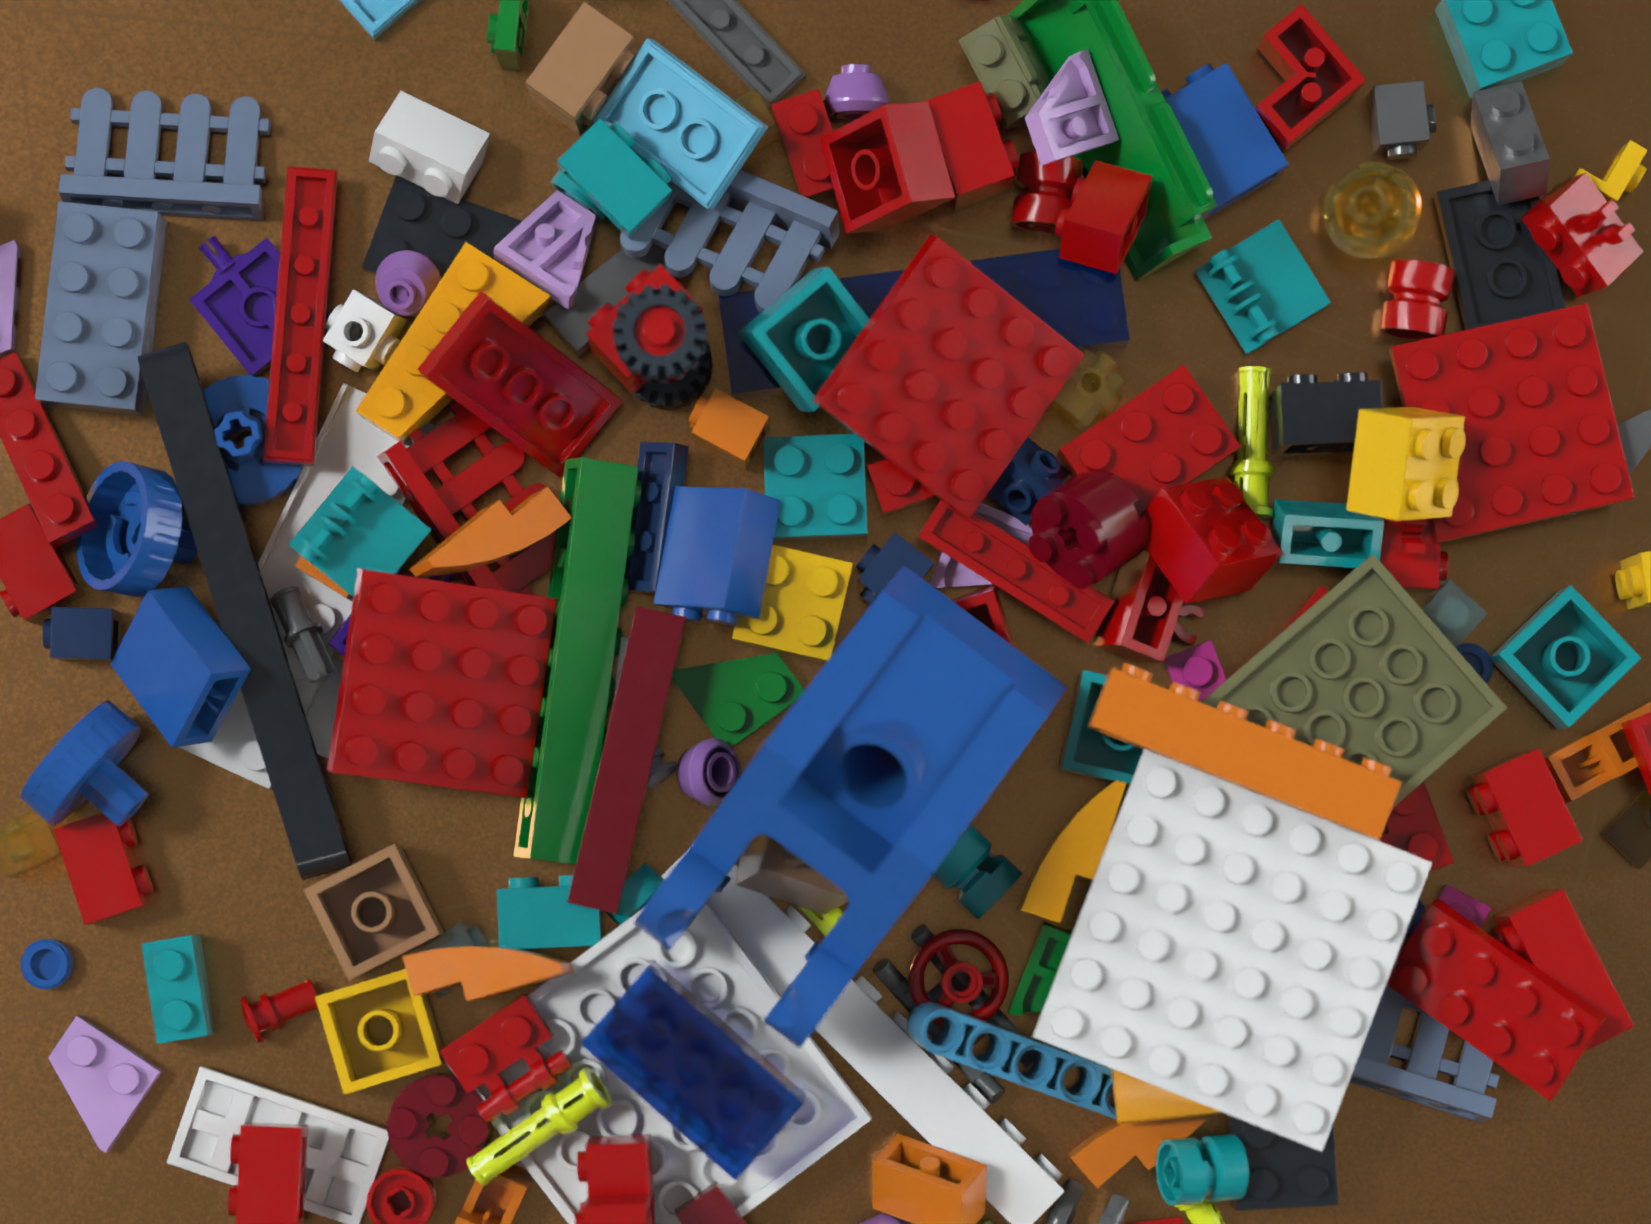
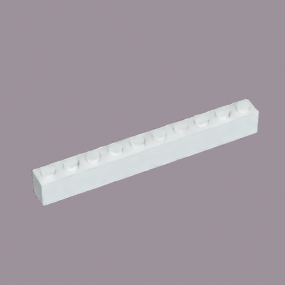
M682 856L661 876L664 880ZM735 865L728 874L732 879L721 893L715 892L708 902L773 988L782 996L807 962L805 955L815 943L805 934L811 925L791 905L782 911L769 898L770 896L736 885L739 867ZM863 976L856 982L851 980L815 1030L932 1146L987 1165L986 1200L1011 1224H1033L1064 1192L1063 1188L1057 1183L1063 1174L1042 1153L1034 1161L1020 1147L1027 1139L1006 1118L998 1125L984 1111L991 1103L970 1082L962 1089L949 1076V1073L955 1067L946 1058L930 1051L926 1053L913 1042L908 1034L907 1020L898 1011L890 1018L876 1004L883 996Z

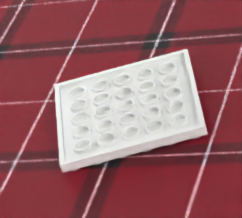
M1144 749L1032 1037L1322 1152L1432 862Z
M709 902L706 903L670 951L633 924L643 910L642 908L573 960L571 963L575 973L548 980L528 994V997L554 1034L551 1039L538 1048L546 1059L563 1050L569 1057L573 1067L557 1077L559 1082L549 1089L544 1090L541 1087L520 1101L521 1107L510 1115L506 1116L502 1113L490 1122L501 1136L504 1135L508 1130L542 1108L541 1102L544 1100L545 1095L551 1091L555 1093L560 1092L579 1078V1072L582 1069L589 1067L606 1086L612 1098V1105L606 1109L597 1108L577 1123V1130L565 1135L559 1132L520 1160L568 1224H575V1213L580 1212V1203L585 1202L588 1197L587 1182H579L578 1151H585V1145L590 1137L651 1134L656 1224H681L675 1215V1209L716 1181L743 1217L868 1123L872 1116L811 1036L808 1037L799 1049L763 1022L780 996ZM660 968L678 981L709 1011L734 1030L752 1049L790 1080L798 1090L792 1088L771 1073L758 1060L747 1053L719 1025L709 1017L707 1018L671 982H668L669 980L661 972ZM522 1057L500 1073L509 1085L530 1071V1068ZM485 1083L474 1089L483 1101L492 1096Z

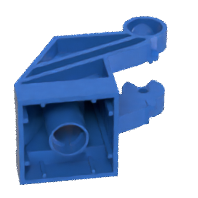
M903 565L766 740L693 844L671 870L633 924L670 951L715 892L721 893L732 879L728 874L756 836L764 834L774 838L842 889L849 899L847 909L820 944L815 941L805 955L807 962L763 1020V1022L800 1049L863 963L939 866L1068 687Z

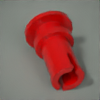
M309 978L303 983L269 997L266 993L259 995L261 1000L250 1005L246 996L240 998L242 1015L252 1036L258 1043H262L264 1040L260 1032L270 1028L274 1032L281 1029L279 1024L315 1009L318 1010L315 999L317 994Z

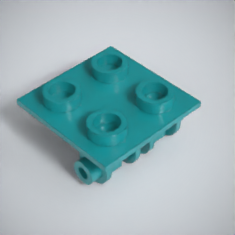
M1279 219L1232 248L1220 251L1211 257L1209 262L1194 270L1246 355L1331 304V301Z
M352 466L288 545L354 597L358 568L396 574L431 532V529L378 487L366 475Z

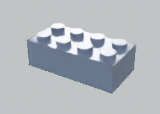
M58 201L35 400L39 403L53 408L145 417L148 392L139 366L138 356L153 350L167 230V220L159 212Z

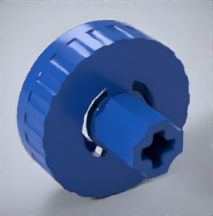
M253 375L231 376L224 380H218L208 388L203 389L215 426L214 432L217 447L223 451L240 507L256 508L267 506L290 494L304 466L264 463L263 460L261 463L259 462L263 457L266 428L260 420L266 424L269 379L254 377ZM248 431L252 433V436L244 438L245 447L240 448L230 441V438L238 436V432Z
M126 461L111 464L97 477L86 498L99 526L78 536L76 542L77 559L81 574L87 584L94 589L130 597L144 596L148 590L155 589L158 583L162 581L172 562L191 563L198 553L189 522L186 519H182V502L178 487L172 476L168 475L164 470Z
M110 700L101 703L71 728L46 755L24 785L20 799L51 826L62 822L88 799L112 822L121 827L143 805V802L149 795L147 791L118 767L140 735L141 727Z

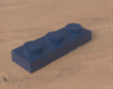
M640 442L637 479L641 482V497L637 507L632 512L631 529L635 533V544L631 556L626 558L624 578L628 580V591L652 594L656 592L675 486H684L689 449L687 445L666 442Z

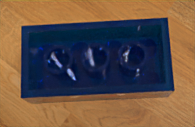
M654 959L651 960L597 1021L580 1043L735 1181L805 1102L806 1093Z

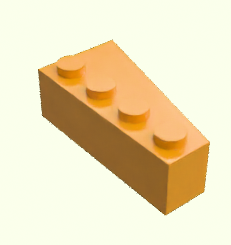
M465 242L363 398L356 412L364 420L397 441H402L405 445L410 440L408 438L410 433L418 428L422 429L452 401V397L426 379L417 368L478 293L482 290L528 327L554 305L552 297Z

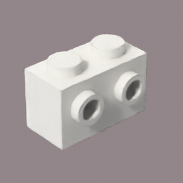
M400 91L374 132L369 162L379 166L389 174L398 175L425 188V190L435 196L444 197L458 204L483 164L490 133Z

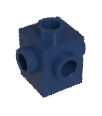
M1027 437L988 495L997 501L1007 514L1016 517L1027 526L1031 521L1032 512L1037 501L1059 487L1071 472L1063 467L1051 452L1043 450Z

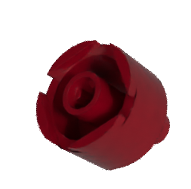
M1094 469L1091 472H1082L1037 501L1031 517L1033 535L1029 538L1028 545L1031 553L1038 561L1046 562L1053 571L1069 581L1074 587L1085 589L1099 582L1143 551L1148 539L1147 519L1145 515L1139 518L1133 505L1139 499L1124 480L1110 471Z
M435 1073L412 1082L396 1097L386 1121L389 1142L395 1155L412 1171L430 1178L448 1177L464 1171L468 1168L467 1159L487 1147L492 1136L493 1124L491 1122L487 1123L477 1109V1105L482 1103L483 1100L475 1090L467 1094L454 1074ZM433 1112L438 1117L445 1114L451 1117L452 1122L447 1127L451 1134L448 1138L442 1132L437 1135L431 1132L430 1127L434 1123L431 1118Z

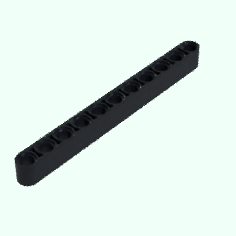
M185 341L138 356L141 373L223 633L251 668L241 687V691L299 874L304 881L351 866V859L223 451L217 447L214 432L215 426L188 343Z

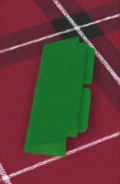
M1118 0L1022 1L1006 16H1016L1025 33L1024 41L1030 42L1050 82L1069 56L1086 49L1089 51L1119 140L1074 155L1076 159L1083 162L1082 173L1085 179L1095 160L1153 176L1147 216L1125 257L1135 280L1150 275L1212 239L1202 218L1203 214L1218 206L1213 197L1212 188L1172 108L1165 101L1156 83L1155 74Z

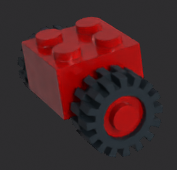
M660 264L652 272L647 268L639 272L625 287L629 294L613 307L610 303H607L601 307L588 321V325L591 328L585 334L592 353L632 395L635 393V396L640 401L648 402L651 407L658 409V406H664L666 410H674L675 406L683 404V407L691 404V399L695 396L699 398L702 395L706 383L709 384L711 379V367L713 366L709 343L707 344L706 342L707 328L703 308Z

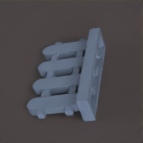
M92 88L84 94L81 108H71L70 120L72 124H79L76 156H66L65 168L67 172H74V174H60L58 193L63 202L157 211L161 215L264 221L266 201L260 185H255V183H265V167H257L260 135H270V120L261 119L262 113L258 102L247 96L236 99L230 107V116L222 117L212 116L210 102L201 94L188 95L181 103L180 114L163 113L160 98L152 91L137 93L132 99L131 111L114 110L113 101L106 90ZM112 126L129 127L126 159L109 158ZM161 129L178 130L175 162L158 161ZM210 132L228 133L225 165L207 164ZM107 174L124 175V177H108ZM156 177H169L173 178V180H160L156 179ZM206 180H221L223 183L206 182Z
M739 170L714 209L705 208L681 188L669 181L667 185L672 189L671 198L630 239L621 232L620 243L622 251L631 258L643 257L649 252L653 244L667 249L664 256L666 269L671 275L676 277L689 275L697 263L711 268L709 274L710 286L713 292L720 296L734 294L742 282L756 288L754 293L755 305L761 313L798 282L810 259L819 263L824 254V247L832 249L840 234L838 211ZM677 202L690 209L678 231L673 235L661 229ZM720 221L734 226V229L721 253L718 254L706 249ZM767 240L778 245L779 248L764 274L750 267L764 241Z
M1385 985L1349 1083L1482 1124L1492 1118L1497 1100L1496 1098L1484 1095L1486 1087L1495 1089L1499 1075L1490 1073L1493 1060L1466 1041H1464L1459 1063L1442 1058L1449 1029L1391 987ZM1403 1008L1420 1013L1411 1048L1394 1043ZM1389 1057L1407 1062L1405 1070L1388 1065ZM1438 1072L1455 1077L1453 1085L1436 1080Z

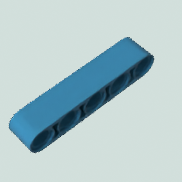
M926 1002L919 1004L910 1013L907 1021L909 1036L913 1042L930 1052L1116 1119L1115 1104L1110 1105L1109 1094L1113 1088L1109 1067L938 1003ZM942 1016L945 1023L944 1031L937 1039L929 1040L926 1033L927 1026L934 1018ZM988 1033L990 1037L988 1050L983 1055L975 1057L973 1054L974 1041L981 1034ZM1033 1049L1035 1053L1034 1065L1027 1072L1020 1073L1018 1067L1020 1057L1026 1051ZM1078 1066L1080 1070L1079 1081L1072 1088L1065 1089L1064 1077L1067 1071L1072 1067Z

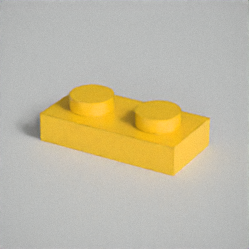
M1651 551L1621 560L1622 570L1616 571L1617 592L1621 600L1626 599L1628 610L1651 606Z

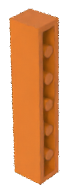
M1124 663L1121 671L1115 668L1108 671L1087 728L1140 749L1149 750L1371 839L1380 840L1402 783L1390 777L1392 768L1367 758H1363L1361 765L1355 764L1342 758L1344 749L1319 739H1315L1312 747L1294 739L1296 730L1271 720H1267L1265 728L1246 721L1249 712L1232 704L1220 701L1217 709L1198 702L1200 692L1181 684L1172 682L1170 689H1165L1150 683L1153 676L1152 673L1133 665Z

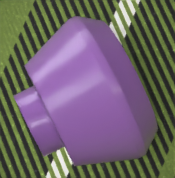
M864 64L842 66L841 74L832 76L823 101L830 117L856 120L885 104H891L881 76L871 73V66Z
M402 250L390 254L381 262L376 272L375 286L380 301L389 311L403 316H418L442 278L438 268L428 257L416 251Z
M708 738L686 750L681 755L677 764L676 777L681 790L687 796L706 806L718 807L741 777V767L736 753L728 743L719 738Z

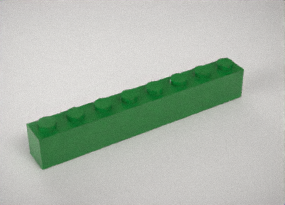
M584 457L565 460L560 503L572 519L556 529L548 597L556 598L557 603L527 798L521 797L513 857L576 864L608 729L605 726L607 707L612 704L616 690L615 679L611 677L613 659L618 655L622 644V631L618 627L620 607L625 605L629 589L628 580L624 578L626 558L631 556L635 544V533L631 529L633 509L637 507L641 497V482L637 479L638 466Z

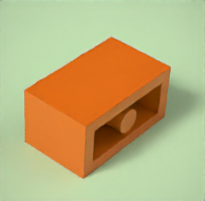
M717 388L713 391L710 399L703 395L699 398L688 419V422L691 423L690 428L693 429L691 433L694 444L746 472L763 442V437H766L770 429L769 416Z
M897 1133L873 1160L872 1209L913 1224H977L986 1213L987 1165Z

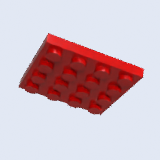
M929 235L812 401L961 516L970 519L1085 354L938 236Z
M1588 303L1396 345L1389 349L1403 407H1416L1465 416L1463 431L1466 442L1463 453L1459 458L1457 473L1458 499L1453 506L1452 517L1429 518L1435 544L1631 501L1635 498Z
M358 568L327 771L527 798L557 599Z

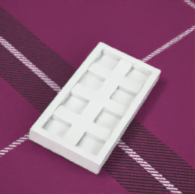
M200 1066L167 1160L168 1164L230 1185H238V1165L231 1164L230 1148L232 1135L240 1134V1125L245 1123L308 1125L304 1210L344 1224H361L367 1208V1193L372 1183L377 1179L389 1144L387 1128L205 1066Z

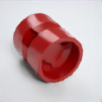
M1037 152L1022 153L1019 158L1020 167H1018L1016 183L1023 188V193L1014 197L1011 225L1027 231L1055 234L1057 219L1062 207H1071V195L1077 179L1082 177L1083 162L1073 157H1067L1041 166Z
M1409 259L1392 260L1389 266L1387 288L1394 295V298L1383 304L1379 331L1390 336L1416 341L1445 335L1448 312L1440 306V303L1449 300L1455 271L1445 265Z
M400 1165L389 1169L372 1183L367 1193L366 1207L374 1224H425L433 1217L438 1207L439 1192L433 1178L420 1175L405 1165Z

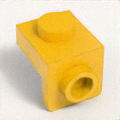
M1630 140L1620 149L1603 180L1581 168H1578L1569 179L1586 172L1606 201L1614 200L1616 203L1624 190L1632 193L1641 181L1647 167L1641 165L1640 162L1645 156L1647 149Z

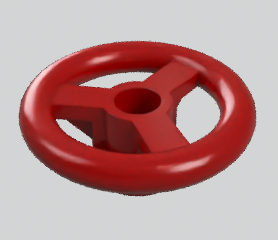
M965 929L944 931L926 941L916 953L909 972V988L916 1007L919 1004L931 1002L924 986V973L930 959L934 954H937L945 970L941 976L943 991L935 1003L952 1008L955 1002L967 1003L974 1000L980 994L982 988H993L985 1004L976 1011L968 1013V1015L985 1021L992 1018L1002 1006L1009 987L1008 966L1000 949L986 936ZM963 944L978 949L989 960L993 972H980L971 963L958 961L950 945ZM958 972H966L969 977L968 984L962 989L953 988L951 983L952 977ZM942 1016L936 1017L931 1021L943 1028L945 1026Z

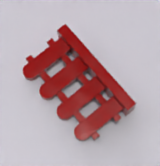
M458 402L449 407L454 416L428 434L424 435L420 428L410 433L408 438L412 445L408 448L404 446L402 441H399L377 456L419 519L431 529L430 534L437 545L460 528L453 514L459 511L467 522L478 513L471 502L499 482L511 497L503 503L509 512L530 495L547 487L544 484L535 483L522 489L512 473L523 465L525 459L524 451L512 442H505L494 448L484 433L491 426ZM472 441L483 457L453 477L443 463V460ZM428 470L432 471L441 484L437 489L433 488L424 475ZM556 530L531 544L512 559L506 557L494 562L498 568L493 572L485 565L473 570L458 572V575L465 585L531 595L533 592L528 584L551 569Z

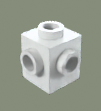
M353 289L345 304H339L330 314L325 325V329L328 332L323 342L336 349L332 358L351 370L358 372L361 366L377 371L381 364L386 365L399 345L400 340L397 337L407 319L392 313L383 304L370 296Z

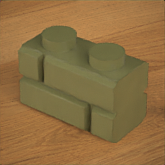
M998 16L958 40L985 93H994L1001 111V123L1004 128H1021L1027 125L1025 121L1026 115L1050 83L1030 42L1024 41L1025 33L1016 16Z

